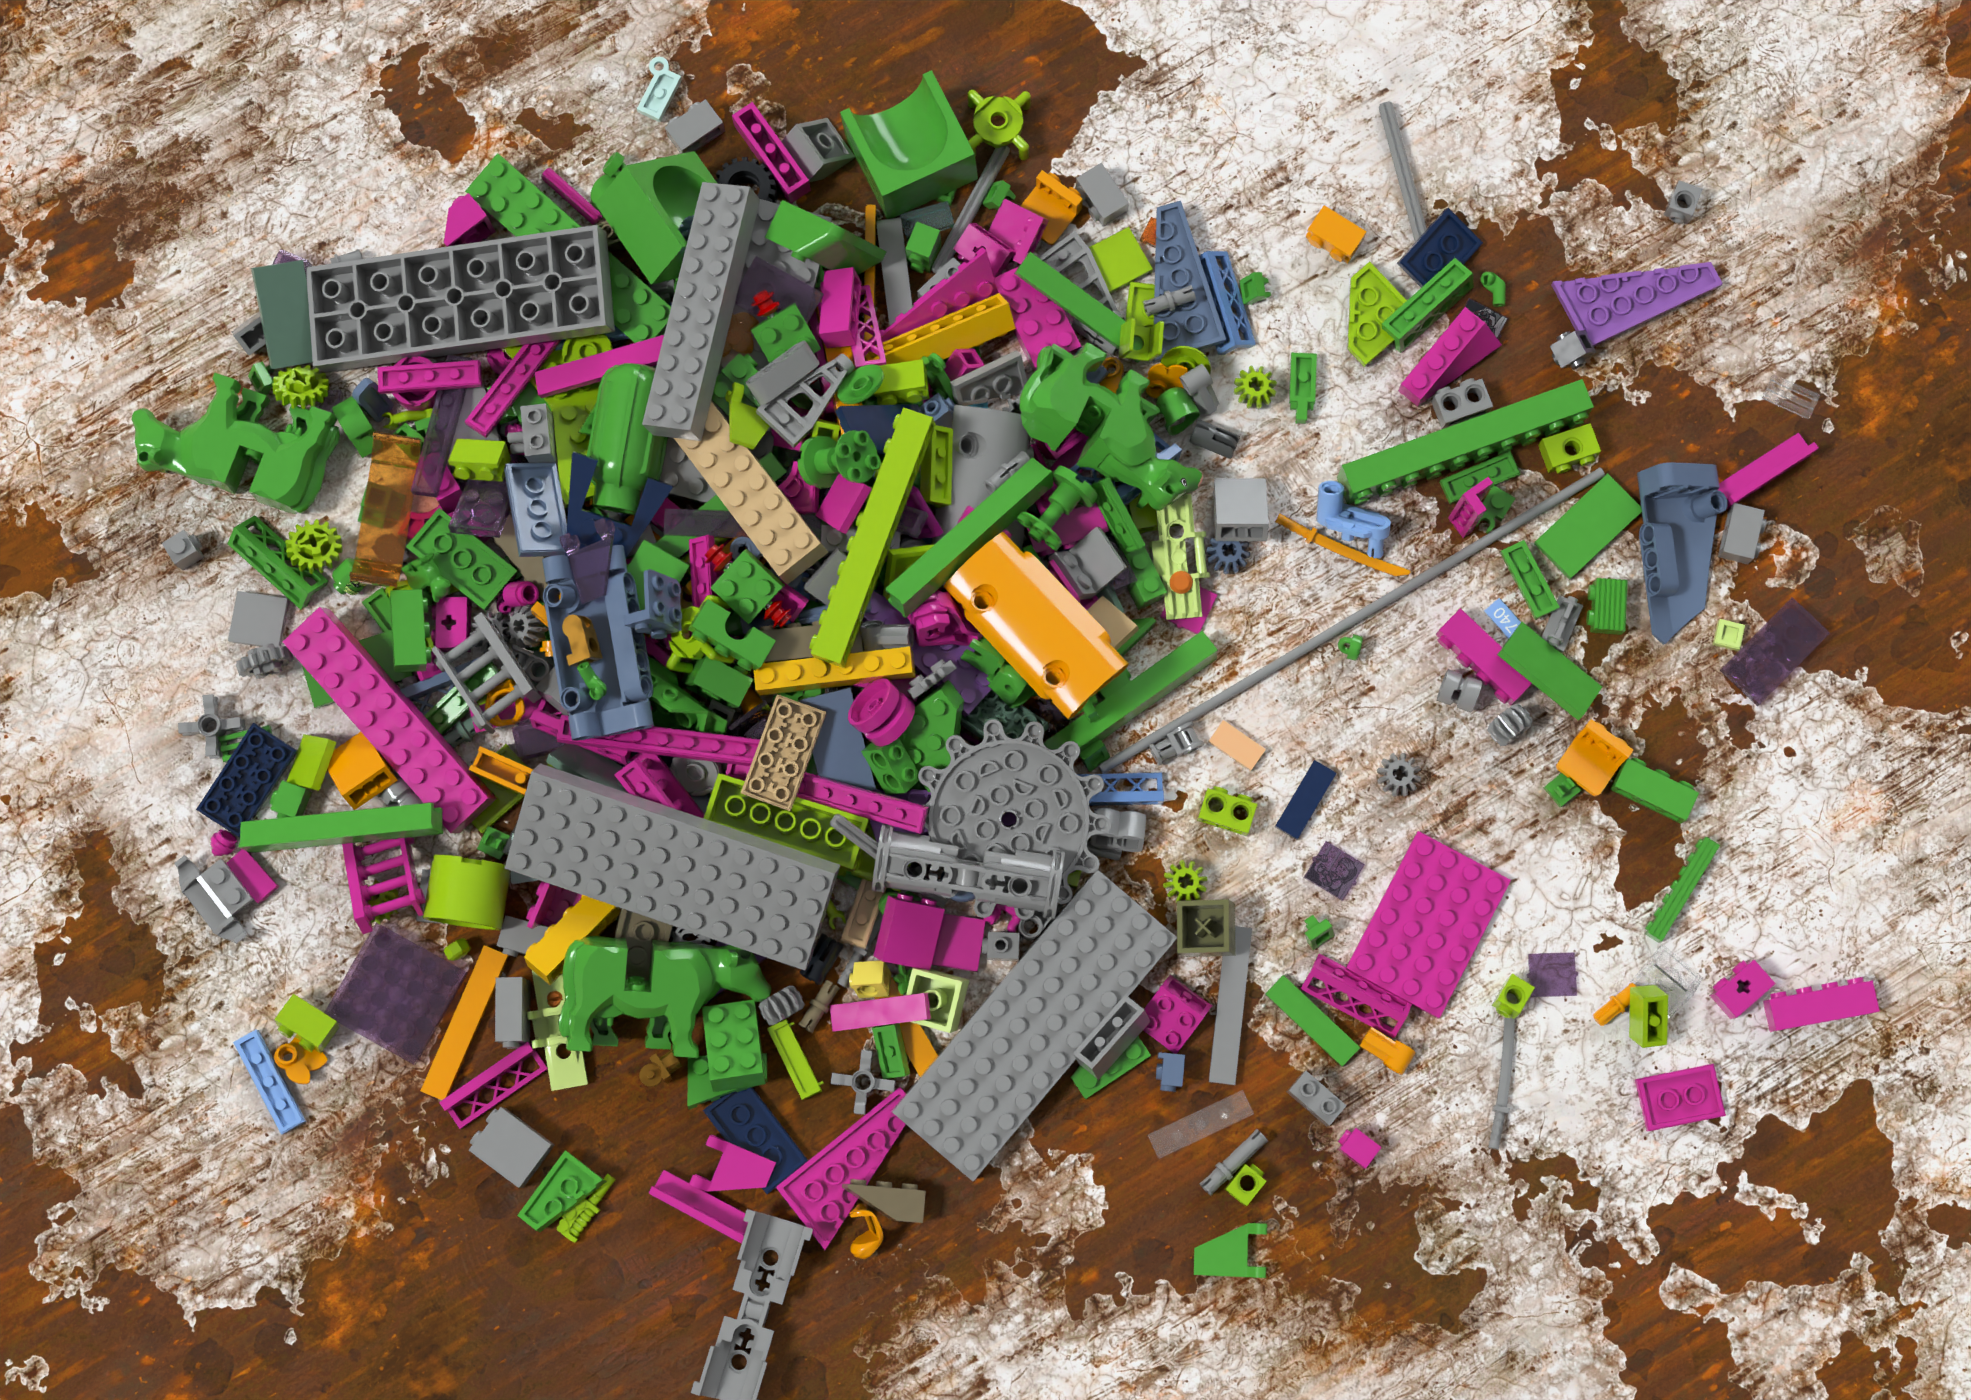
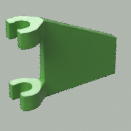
M1247 1223L1195 1247L1194 1275L1266 1278V1267L1248 1266V1235H1267V1224Z

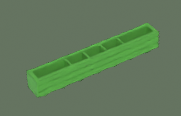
M1708 837L1697 841L1695 852L1689 854L1687 865L1682 866L1678 873L1680 875L1678 880L1672 882L1670 886L1672 890L1669 894H1665L1662 899L1663 904L1661 908L1658 907L1653 914L1655 918L1646 925L1645 929L1647 931L1645 935L1658 943L1663 941L1720 846L1718 843Z

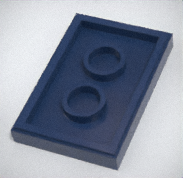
M1446 208L1402 256L1397 264L1422 288L1454 258L1464 265L1483 242L1449 208Z

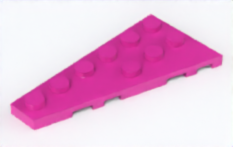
M901 1087L776 1187L806 1227L813 1229V1236L824 1250L827 1249L858 1200L857 1197L843 1189L842 1184H850V1179L866 1180L867 1186L906 1125L891 1112L905 1096V1092Z

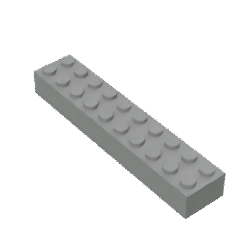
M702 182L642 425L652 435L695 441L702 440L760 202L758 196L749 186Z

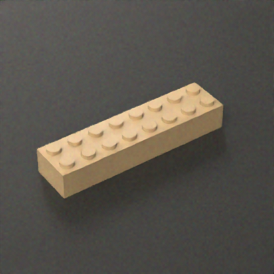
M711 400L702 440L674 439L777 575L788 585L826 555L828 551L750 449L730 442L729 422Z

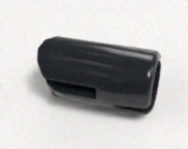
M821 933L806 970L801 969L799 973L808 980L814 981L815 984L822 985L844 948V944L836 942L835 939L828 938L827 935Z

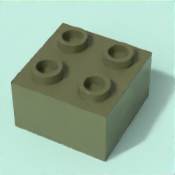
M1229 899L1177 901V954L1183 957L1236 956L1235 903Z

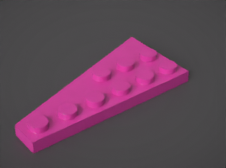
M983 247L976 252L977 255L968 263L963 262L957 267L959 270L948 279H942L914 302V307L907 313H901L895 318L896 322L886 330H880L882 343L998 294L987 251ZM875 336L871 337L867 342L869 343Z

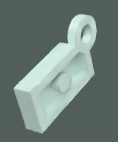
M655 57L649 64L650 72L654 76L637 107V111L642 115L661 122L682 81V77L669 71V63L665 58ZM658 63L664 65L660 71L655 69V65Z

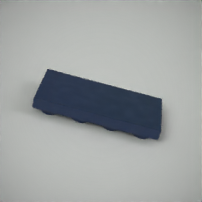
M918 404L840 406L835 412L844 433L851 430L866 431L875 444L877 454L885 455L883 452L884 446L888 438L892 439L895 431L893 429V422L896 415L901 414L903 407L921 413Z
M253 723L196 810L240 838L241 822L253 821L298 750L261 726Z

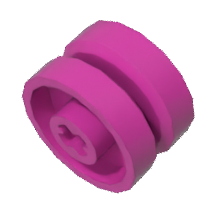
M881 678L867 685L857 695L849 709L848 721L859 732L864 733L866 738L875 746H886L898 739L907 729L915 714V704L904 693H900L897 687L888 679Z

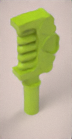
M608 1173L604 1177V1180L607 1182L591 1193L592 1195L588 1200L586 1198L562 1215L563 1219L559 1221L557 1231L570 1241L577 1243L579 1239L576 1237H579V1232L584 1230L583 1227L587 1226V1222L591 1221V1217H594L595 1213L598 1214L601 1211L597 1204L616 1180Z

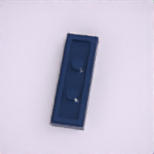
M1314 760L1275 828L1298 840L1334 779L1336 772Z

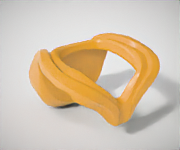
M513 679L502 682L487 693L485 710L491 707L496 700L502 699L514 690L513 686L516 683ZM519 698L515 701L516 714L514 718L501 720L496 715L490 720V723L494 726H507L519 723L525 713L524 700Z
M859 1203L849 1213L850 1217L864 1216L869 1230L852 1242L850 1251L854 1257L866 1259L881 1245L883 1231L875 1214L867 1210L862 1203Z

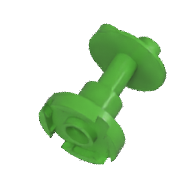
M851 430L841 435L837 442L827 436H816L807 439L799 450L802 453L801 459H798V470L807 484L824 489L830 488L839 473L850 482H866L873 476L875 470L880 467L881 460L869 434L863 430Z
M1058 466L1052 472L1053 482L1057 485V488L1048 498L1051 504L1038 519L1024 511L1020 512L1016 517V520L1021 525L1030 529L1028 535L1038 543L1044 540L1055 551L1062 545V541L1051 528L1062 514L1069 515L1078 503L1085 507H1092L1098 498V494L1085 480L1083 483L1076 479L1078 474L1064 466Z

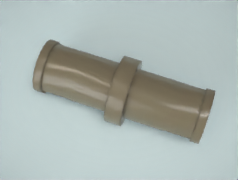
M825 980L815 999H811L809 1002L811 1006L798 1024L802 1028H806L805 1030L810 1033L814 1032L823 1014L828 1013V1006L840 989L837 985L831 987L833 983Z

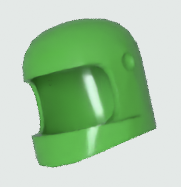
M1170 388L1164 391L1157 399L1156 406L1160 408L1159 414H1163L1166 420L1165 428L1169 435L1174 436L1181 433L1200 416L1197 406L1185 388ZM1185 416L1184 422L1172 426L1177 420Z

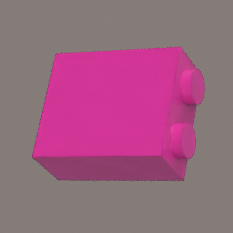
M898 893L897 897L888 895L874 957L882 962L930 970L945 909L938 906L936 900L922 897L921 901L913 900V896L904 893Z

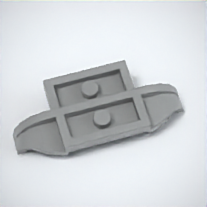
M184 855L174 864L178 869L181 891L202 916L213 933L236 944L248 935L247 931L235 915L253 902L254 898L226 862L220 859L202 873L187 856Z

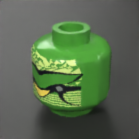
M346 558L332 573L335 581L333 586L342 595L346 593L357 595L371 581L369 574L371 569L360 558Z

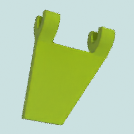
M734 382L732 384V391L728 390L725 396L726 401L729 402L730 442L753 450L770 426L756 413L757 408L741 402L744 394V385Z

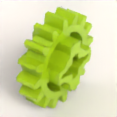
M296 365V368L293 369L286 367L287 372L278 371V376L273 378V394L276 401L282 400L283 406L291 404L292 409H295L297 405H300L302 409H305L307 405L315 407L316 401L323 403V397H328L329 380L326 379V374L320 373L317 368L310 370V365H307L305 368H301L300 365Z
M315 519L314 524L310 525L308 520H305L304 527L298 524L295 525L296 533L289 531L290 540L285 541L287 557L291 558L293 566L299 564L301 572L305 568H309L310 574H313L314 569L318 568L320 573H323L324 566L330 569L333 568L332 560L339 562L338 553L343 552L341 536L337 534L335 527L329 528V522L319 525V520Z

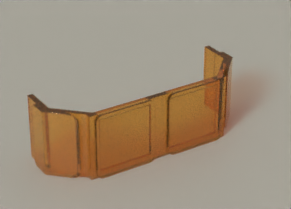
M377 431L373 432L371 465L352 572L349 574L351 582L398 588L419 467L422 442L419 438Z

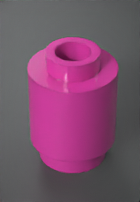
M529 581L510 582L503 589V599L510 607H523L527 604L533 605L539 596L537 587Z

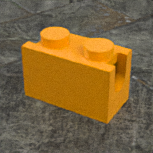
M1324 205L1308 228L1306 238L1312 246L1319 249L1322 247L1330 252L1329 254L1333 259L1339 262L1344 261L1348 264L1363 242L1367 231Z

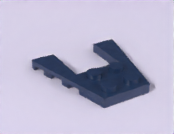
M573 451L565 556H575L608 546L623 545L625 558H627L672 490L673 485L648 477L632 525L622 523L582 509L598 459Z

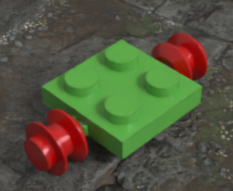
M763 290L753 297L755 301L751 303V306H758L760 309L757 316H767L768 319L750 328L769 363L801 341H806L813 353L821 350L795 303L776 313L780 302H773L771 299L774 294L773 291L768 293L767 290Z
M716 544L713 545L705 554L708 558L705 563L712 562L715 565L714 572L722 570L725 572L711 586V589L748 624L765 609L764 619L771 618L774 621L773 628L777 625L782 628L792 618L789 614L792 609L785 610L782 607L783 600L775 601L774 603L771 600L785 585L748 549L744 550L731 563L733 553L726 554L723 552L724 544L719 547Z

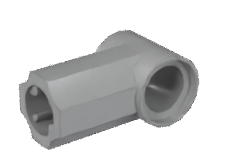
M1203 364L1198 365L1179 377L1183 387L1192 397L1201 415H1210L1217 410V406L1220 403L1211 386L1213 380Z
M871 620L860 625L864 652L913 646L914 628H912L911 624H883L882 621Z

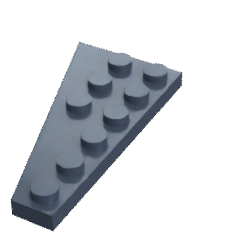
M1181 201L1157 207L1154 298L1164 295L1165 291L1173 292L1192 285L1196 301L1177 306L1173 311L1168 309L1154 314V325L1159 321H1163L1164 331L1162 354L1153 360V364L1161 362L1163 355L1174 347L1189 346L1202 350L1226 343L1225 334Z

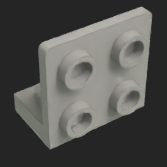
M1095 527L1069 551L1055 552L1048 558L1056 562L1080 600L1092 599L1126 569L1125 563L1100 527Z

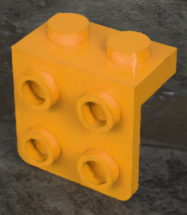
M1042 170L1036 177V187L1025 199L1021 207L1049 220L1041 240L1048 245H1054L1081 211L1083 198L1073 187L1067 188L1061 184V180L1051 172L1047 174Z
M1590 719L1556 764V768L1591 795L1599 796L1619 766L1629 758L1633 749L1623 739L1617 738L1608 732L1604 725Z

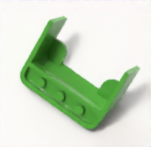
M784 200L781 201L764 237L793 251L791 256L804 263L808 258L829 270L854 267L857 275L882 262L886 255L885 250Z

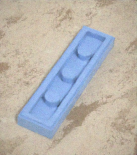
M256 1029L234 1041L233 1043L279 1132L284 1135L305 1123L306 1120L259 1030Z

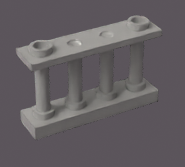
M481 612L473 618L478 625L475 633L446 654L436 646L432 648V651L437 657L434 659L435 664L442 672L446 671L474 714L471 718L474 724L480 730L484 728L493 734L496 731L490 723L492 718L519 698L524 699L527 697L531 702L535 703L542 696L493 622ZM488 640L491 645L488 647L489 651L458 673L452 662L480 641ZM494 659H500L504 664L501 666L502 670L470 692L464 682ZM507 678H513L516 683L513 686L514 690L483 712L476 701Z

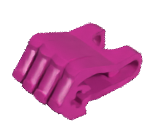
M935 591L907 617L912 628H914L915 640L922 647L947 644L969 646L973 638L979 641L983 637L964 616L962 604H959L948 591Z

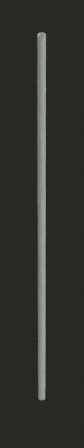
M1602 468L1596 469L1098 765L1101 772L1104 774L1147 749L1148 745L1155 744L1167 737V734L1176 728L1194 721L1603 478L1605 476Z

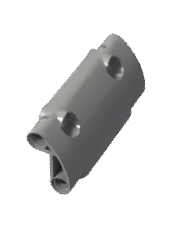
M954 405L951 426L953 429L951 505L936 508L935 518L941 526L943 533L938 537H932L931 545L936 544L958 524V520L967 506L975 509L991 495L985 489L983 483L999 471V467L1003 463L1007 464L1021 451L1027 453L1030 458H1034V450L1030 446V435L1022 425L1021 414L988 408ZM1015 520L1005 530L1012 534L1010 539L1022 550L1025 527Z

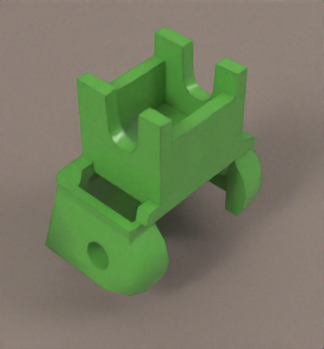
M984 636L980 641L973 638L969 646L975 650L974 653L966 649L961 659L988 675L986 679L990 682L988 687L1010 708L1022 706L1033 695L1034 689Z

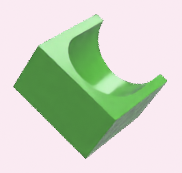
M932 70L923 74L920 85L908 98L890 109L871 115H857L852 113L850 108L840 112L846 140L886 219L897 217L978 179L975 153Z
M695 151L626 165L595 203L651 285L679 277L687 241L678 228L686 217L694 215L702 182L717 183Z

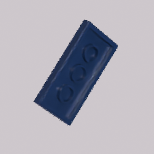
M753 1087L738 1093L735 1091L721 1096V1099L715 1100L703 1110L727 1142L777 1162L767 1187L762 1188L766 1194H769L786 1178L808 1162V1159Z

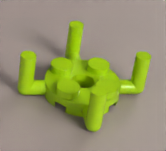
M970 90L968 92V106L972 109L976 108L973 117V126L976 134L968 142L975 156L976 147L982 142L994 148H1001L1013 143L1019 149V158L1027 160L1029 157V145L1020 136L1023 128L1021 108L1023 110L1030 108V93L1024 91L1014 100L1005 96H990L983 99L975 90ZM999 115L1005 119V123L1001 126H995L992 124L991 119Z
M707 595L703 601L705 602L709 599L724 609L730 608L719 596ZM690 606L680 609L682 612V631L671 633L672 641H669V645L673 653L666 663V667L669 670L691 673L693 665L680 661L681 658L699 660L704 654L709 659L725 663H732L734 661V657L730 655L725 657L716 652L711 643L707 641L702 643L692 636L690 637L689 630L687 629L700 607Z

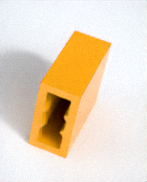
M359 732L334 750L327 769L340 794L354 810L398 781L388 762L362 732Z

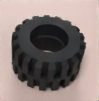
M742 157V161L739 162L737 158L732 159L731 165H728L726 162L723 165L724 171L718 170L716 173L717 179L715 181L717 184L739 185L742 183H753L760 188L757 195L759 199L776 203V200H778L776 183L772 172L768 171L764 163L759 165L757 159L753 158L751 162L748 161V157Z

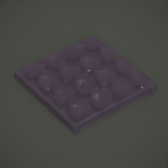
M376 922L373 931L367 937L324 1013L343 1026L416 1065L468 972Z

